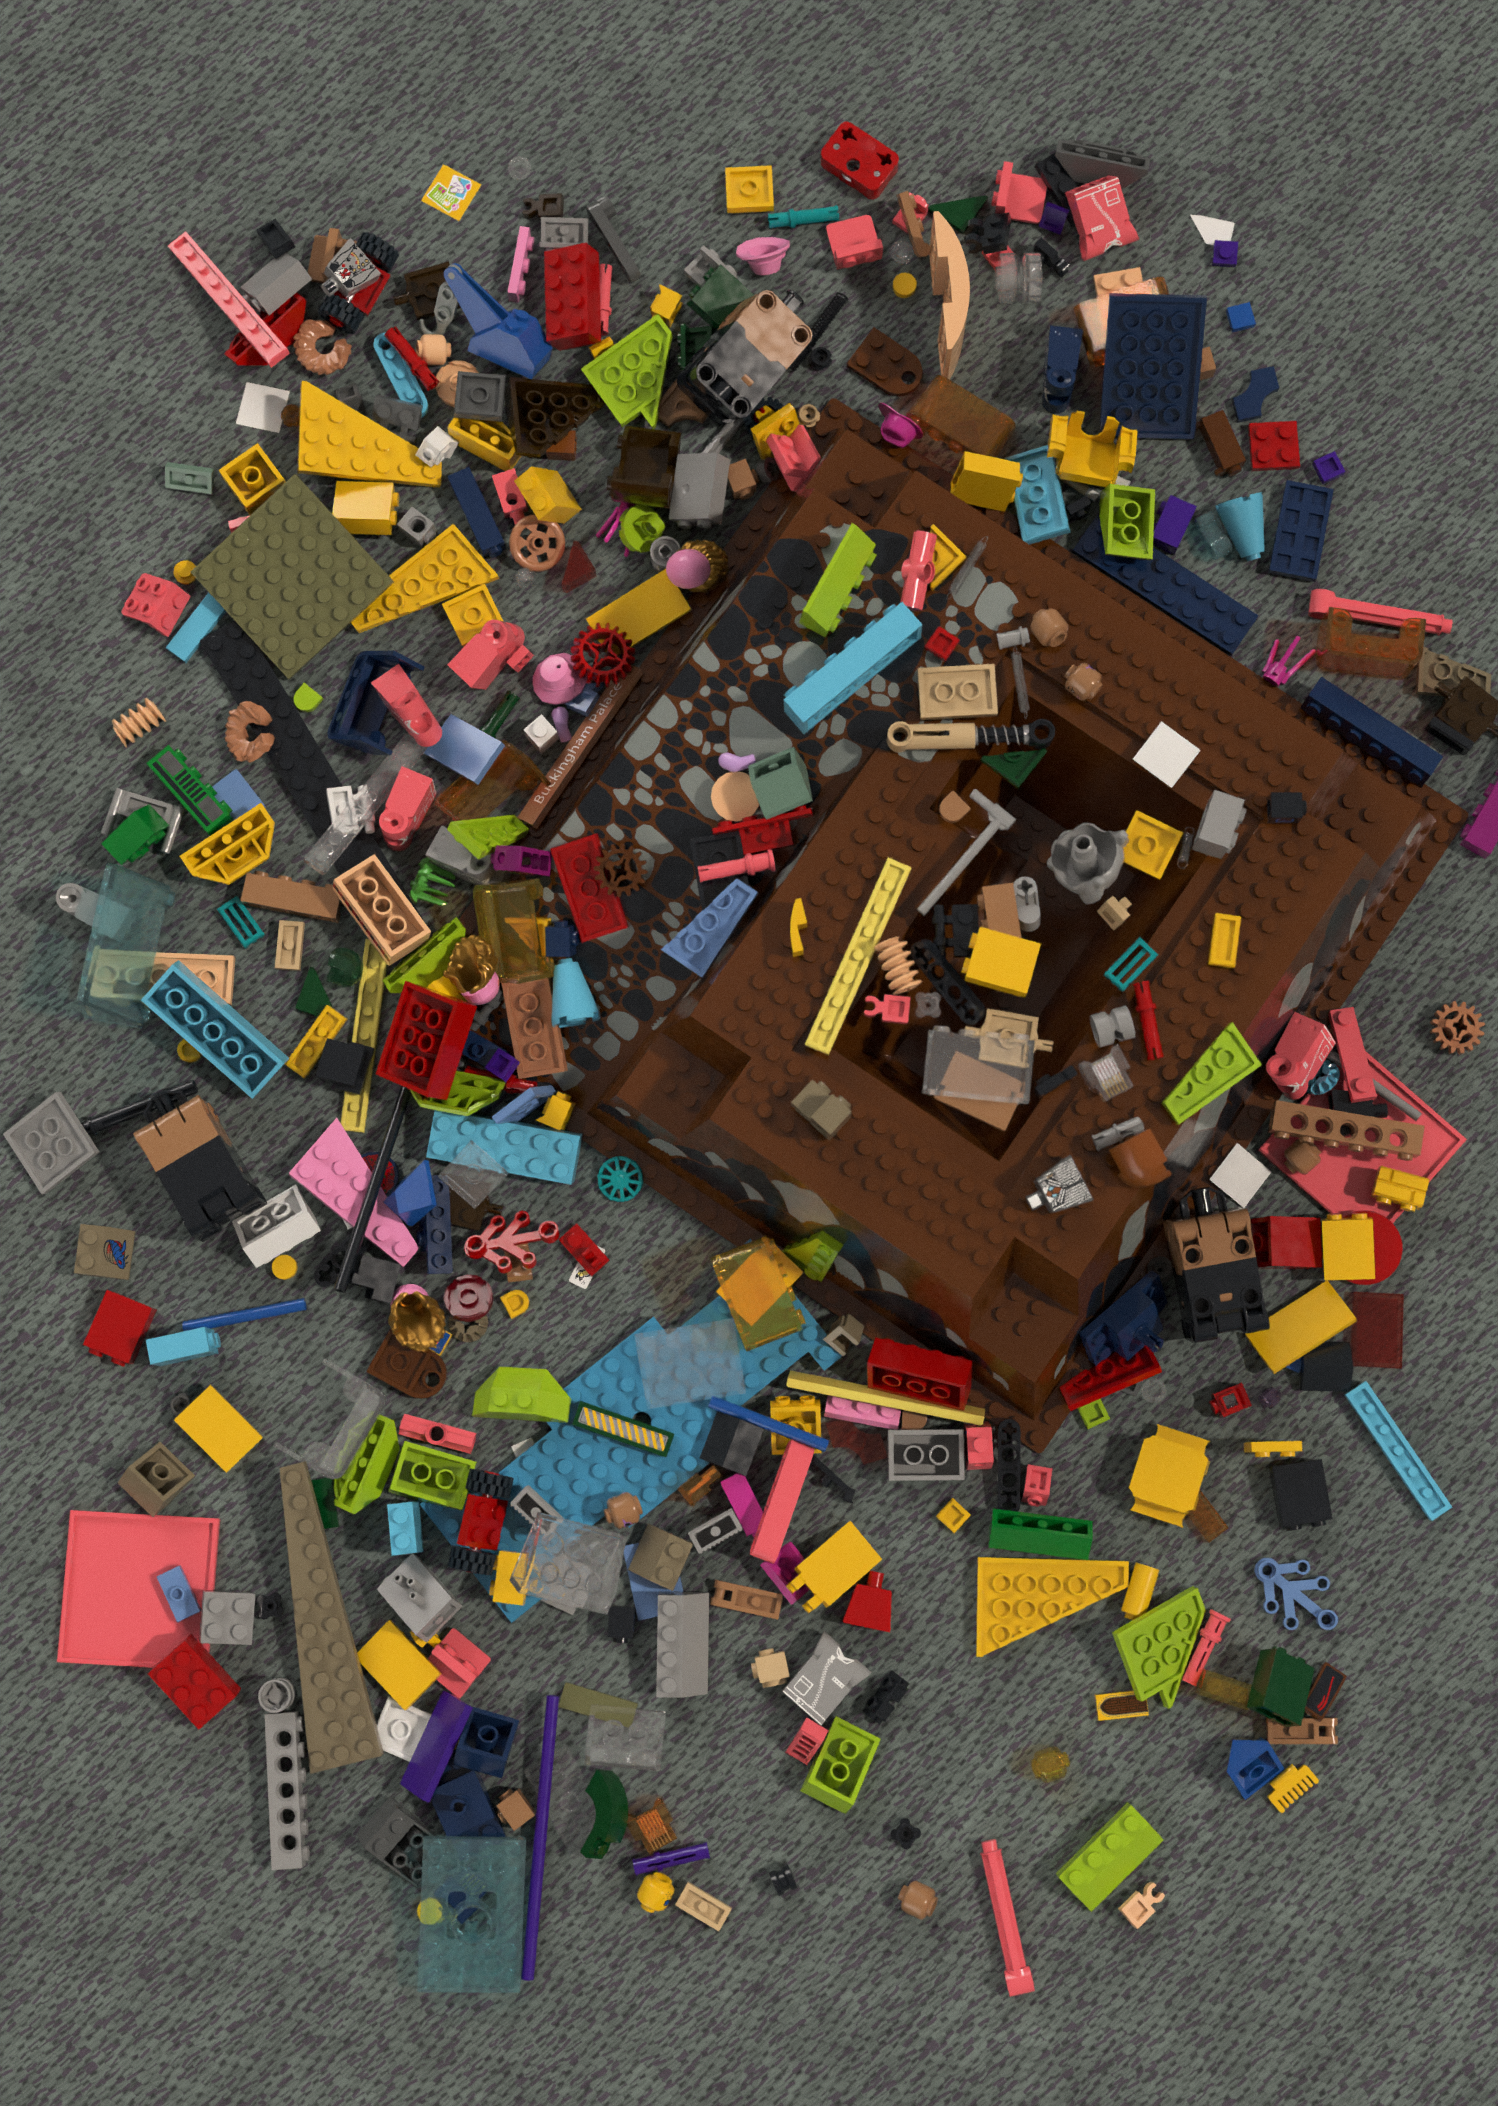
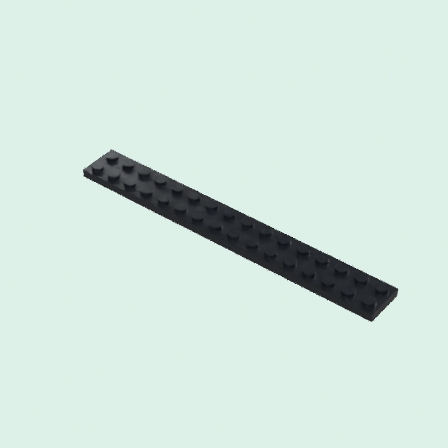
M235 620L199 640L237 705L239 706V703L244 701H251L256 705L262 706L272 717V722L268 726L250 723L249 725L257 737L261 733H271L274 735V744L269 752L266 753L339 875H342L375 854L420 915L373 835L365 832L364 825H358L359 833L356 835L334 837L326 790L327 788L343 786L259 646ZM355 807L356 815H360Z

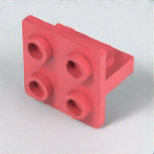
M798 425L789 437L770 434L766 440L790 490L796 491L821 460V456L805 427Z
M452 1628L442 1642L437 1644L428 1658L442 1673L437 1681L458 1698L464 1695L491 1661V1658L455 1628Z

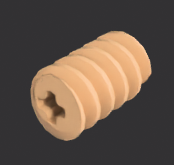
M147 698L144 699L145 707L139 703L136 704L138 712L128 709L129 718L120 714L121 723L115 719L112 720L113 729L126 748V739L134 743V734L142 738V729L150 733L151 723L159 727L158 718L167 722L154 702Z
M900 937L890 938L874 946L875 951H883L878 955V959L886 961L882 965V970L889 971L885 975L886 980H894L889 984V989L897 990L892 995L912 990L922 983V980H913L918 970L909 969L915 962L914 960L906 961L905 958L911 954V951H902V948L908 943L907 941H899Z

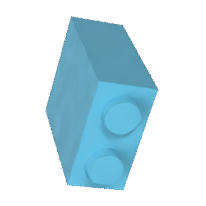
M207 1327L146 1340L150 1364L156 1366H164L218 1354V1348L221 1347L219 1334L214 1333V1329Z
M420 1502L387 1504L392 1556L424 1552Z

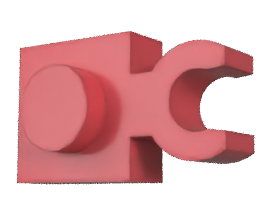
M885 994L884 1002L879 1001L874 996L866 997L865 1002L873 1003L875 1009L872 1011L865 1010V1016L874 1017L877 1014H882V1022L908 1024L910 997Z

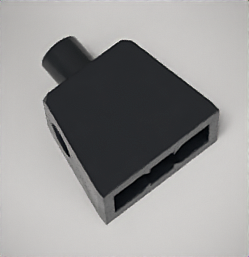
M1331 1090L1327 1093L1329 1109L1377 1118H1387L1388 1116L1386 1103L1373 1104V1100L1351 1103L1348 1091ZM1342 1125L1340 1127L1342 1136L1351 1135V1130L1348 1126Z

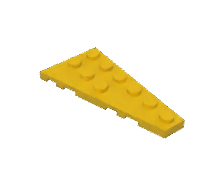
M452 524L389 576L394 583L353 620L351 625L358 633H362L470 591L483 584L498 580L499 576L458 528Z

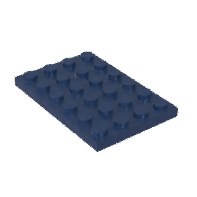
M1109 293L1099 433L1103 431L1107 416L1115 417L1119 421L1115 437L1119 436L1121 426L1132 430L1137 429V438H1195L1207 305L1206 295Z

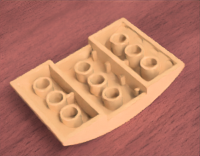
M939 211L933 212L929 259L933 295H943L938 333V350L942 385H945L953 375L962 349L969 307L970 282L968 266L961 244L947 220Z

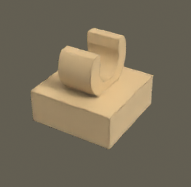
M1112 896L1097 912L1115 930L1130 916L1126 910L1132 904L1126 897L1118 902Z

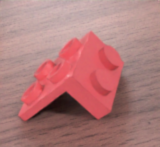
M1004 161L1003 170H998L995 183L1000 185L999 192L994 191L992 206H996L995 214L1009 212L1013 221L1039 224L1042 218L1047 186L1042 178L1013 174V163Z
M870 215L859 216L827 225L826 232L837 270L882 259V241L877 239Z
M143 573L137 580L121 613L126 617L146 623L160 634L169 637L191 596L171 581Z

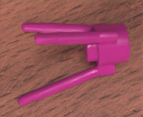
M621 502L619 507L615 508L613 514L597 532L596 537L599 538L615 520L604 539L605 542H608L621 523L619 519L624 510L635 504ZM626 546L624 556L628 557L630 550Z
M1296 636L1280 662L1275 661L1272 664L1279 645V640L1276 639L1267 663L1262 670L1264 673L1262 677L1276 687H1279L1280 684L1285 685L1289 677L1316 653V650L1312 649L1286 673L1287 668L1284 664L1295 649L1300 637Z

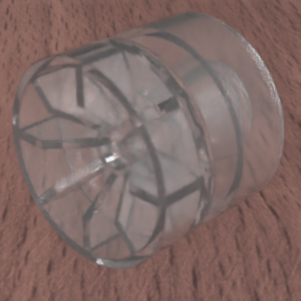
M1040 252L1024 253L1019 271L1015 253H999L998 267L995 268V290L998 291L999 304H1015L1017 293L1020 290L1024 304H1040L1042 290Z

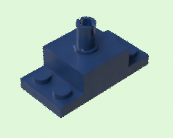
M1151 1270L1079 1333L1088 1359L1095 1366L1102 1360L1107 1359L1112 1351L1117 1352L1128 1361L1145 1345L1152 1352L1158 1351L1155 1345L1159 1349L1163 1346L1164 1340L1157 1336L1163 1331L1158 1313L1164 1309L1168 1302L1160 1277L1156 1272Z
M455 1749L431 1801L448 1839L451 1838L461 1861L506 1840L507 1836L480 1773L453 1765L456 1754Z

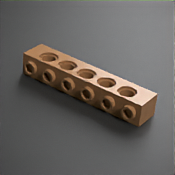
M1276 1100L1272 1103L1268 1132L1274 1133V1137L1279 1139H1289V1136L1298 1137L1299 1142L1313 1144L1315 1140L1324 1142L1323 1146L1338 1148L1339 1145L1348 1146V1150L1354 1152H1363V1149L1372 1150L1373 1155L1386 1157L1390 1153L1398 1155L1397 1158L1400 1160L1412 1161L1413 1158L1421 1155L1425 1126ZM1292 1117H1298L1302 1121L1301 1129L1292 1127ZM1317 1121L1325 1123L1327 1127L1326 1133H1319L1316 1130L1315 1124ZM1342 1125L1350 1128L1351 1136L1349 1138L1341 1135L1340 1127ZM1366 1130H1372L1375 1133L1376 1139L1374 1142H1370L1365 1138ZM1391 1134L1399 1136V1146L1391 1144L1389 1139Z

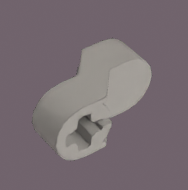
M1021 877L1013 884L1019 925L1021 930L1031 932L1040 925L1038 890L1036 882L1032 878Z

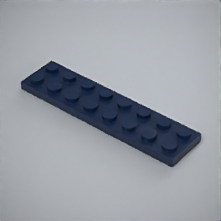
M1099 513L1072 551V553L1230 656L1233 655L1259 616L1154 547L1152 560L1105 555Z

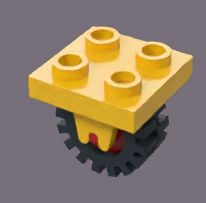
M763 397L751 413L743 418L748 435H750L752 440L754 439L761 459L774 458L766 442L770 434L789 437L796 427L800 425L795 408L790 403L783 406L782 403H779V400L775 399L773 401L772 397H768L767 401Z

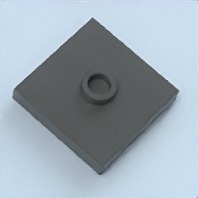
M458 371L454 418L502 422L506 375Z

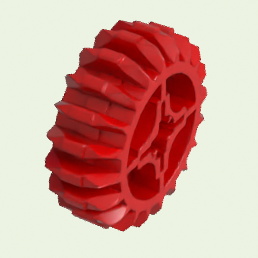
M599 622L596 624L595 630L590 625L587 626V633L581 630L579 632L580 638H574L573 643L575 646H572L570 651L574 654L570 660L576 663L573 669L574 671H580L579 678L582 679L587 676L586 683L588 684L595 680L596 687H599L601 682H604L605 686L609 687L611 680L615 685L619 684V678L625 680L627 677L626 672L632 671L630 664L635 663V658L632 656L635 654V648L630 647L632 645L631 639L625 640L627 633L622 632L618 634L619 627L616 626L611 630L609 623H606L605 628H601ZM600 639L605 640V641H604L603 643H601V644H597V643H594V642H593V641H595V640H600ZM613 643L620 649L623 659L618 658L617 654L612 651ZM607 648V656H604L599 661V653L605 652ZM583 651L593 658L594 663L592 667L584 659ZM605 666L614 668L608 671H600Z

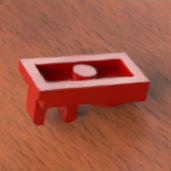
M577 1223L558 1239L591 1277L610 1261Z

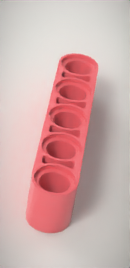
M792 1439L789 1440L749 1555L772 1564L775 1563L814 1454L813 1447Z

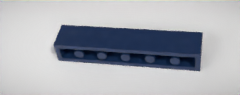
M1322 676L1300 707L1308 715L1316 718L1328 728L1334 730L1349 742L1354 743L1420 788L1426 783L1443 758L1442 755Z

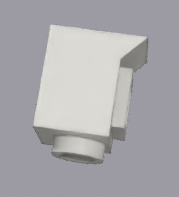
M437 426L424 438L416 456L432 467L435 464L441 463L445 458H451L459 442Z

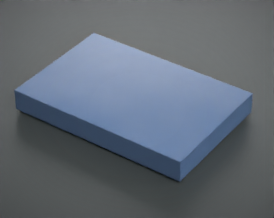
M450 714L441 727V739L435 745L427 747L424 754L479 785L505 745L494 737Z
M552 1085L530 1087L493 1115L492 1118L496 1124L521 1121L545 1103L548 1097L555 1095L556 1091Z
M639 1543L622 1546L637 1618L640 1621L658 1617L659 1591L672 1590L628 1570ZM681 1577L678 1579L673 1590L674 1592H684Z

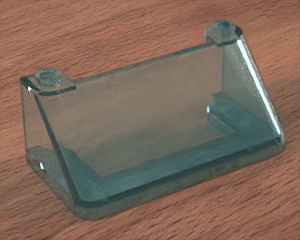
M106 864L77 995V1005L84 1018L142 1029L144 1022L149 1021L151 1009L141 999L149 989L165 910L168 909V906H173L175 892H172L171 886L120 865Z

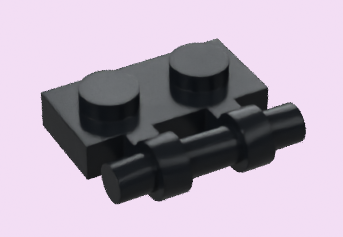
M978 904L952 905V915H944V905H935L934 915L932 916V925H935V938L933 939L935 946L944 957H946V948H953L954 958L971 957L973 949L968 948L972 933L978 934L979 931ZM945 925H952L953 938H945Z

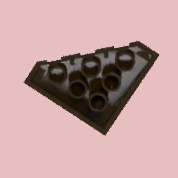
M510 377L504 395L506 416L517 456L541 457L553 444H558L568 435V432L573 428H578L588 420L592 413L598 412L604 407L603 400L590 384Z

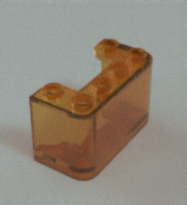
M1329 607L1319 623L1315 662L1320 669L1325 671L1402 680L1411 673L1422 658L1426 619H1406L1401 624L1399 639L1352 634V616L1350 613L1342 608Z

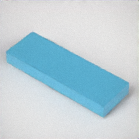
M208 593L169 642L166 649L187 663L201 645L199 640L209 635L227 611Z

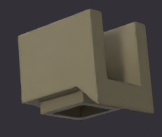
M849 1313L846 1316L842 1315L831 1325L829 1334L823 1340L839 1354L845 1356L850 1341L856 1346L860 1343L864 1325Z

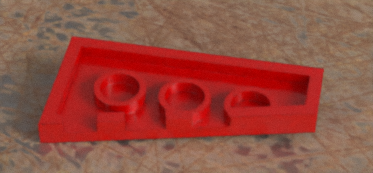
M1145 1345L1128 1361L1117 1352H1114L1107 1359L1102 1360L1090 1370L1085 1369L1059 1388L1069 1410L1073 1411L1157 1375L1162 1370L1154 1353Z

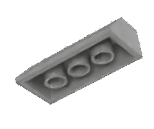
M659 1591L656 1697L684 1698L708 1694L709 1592Z

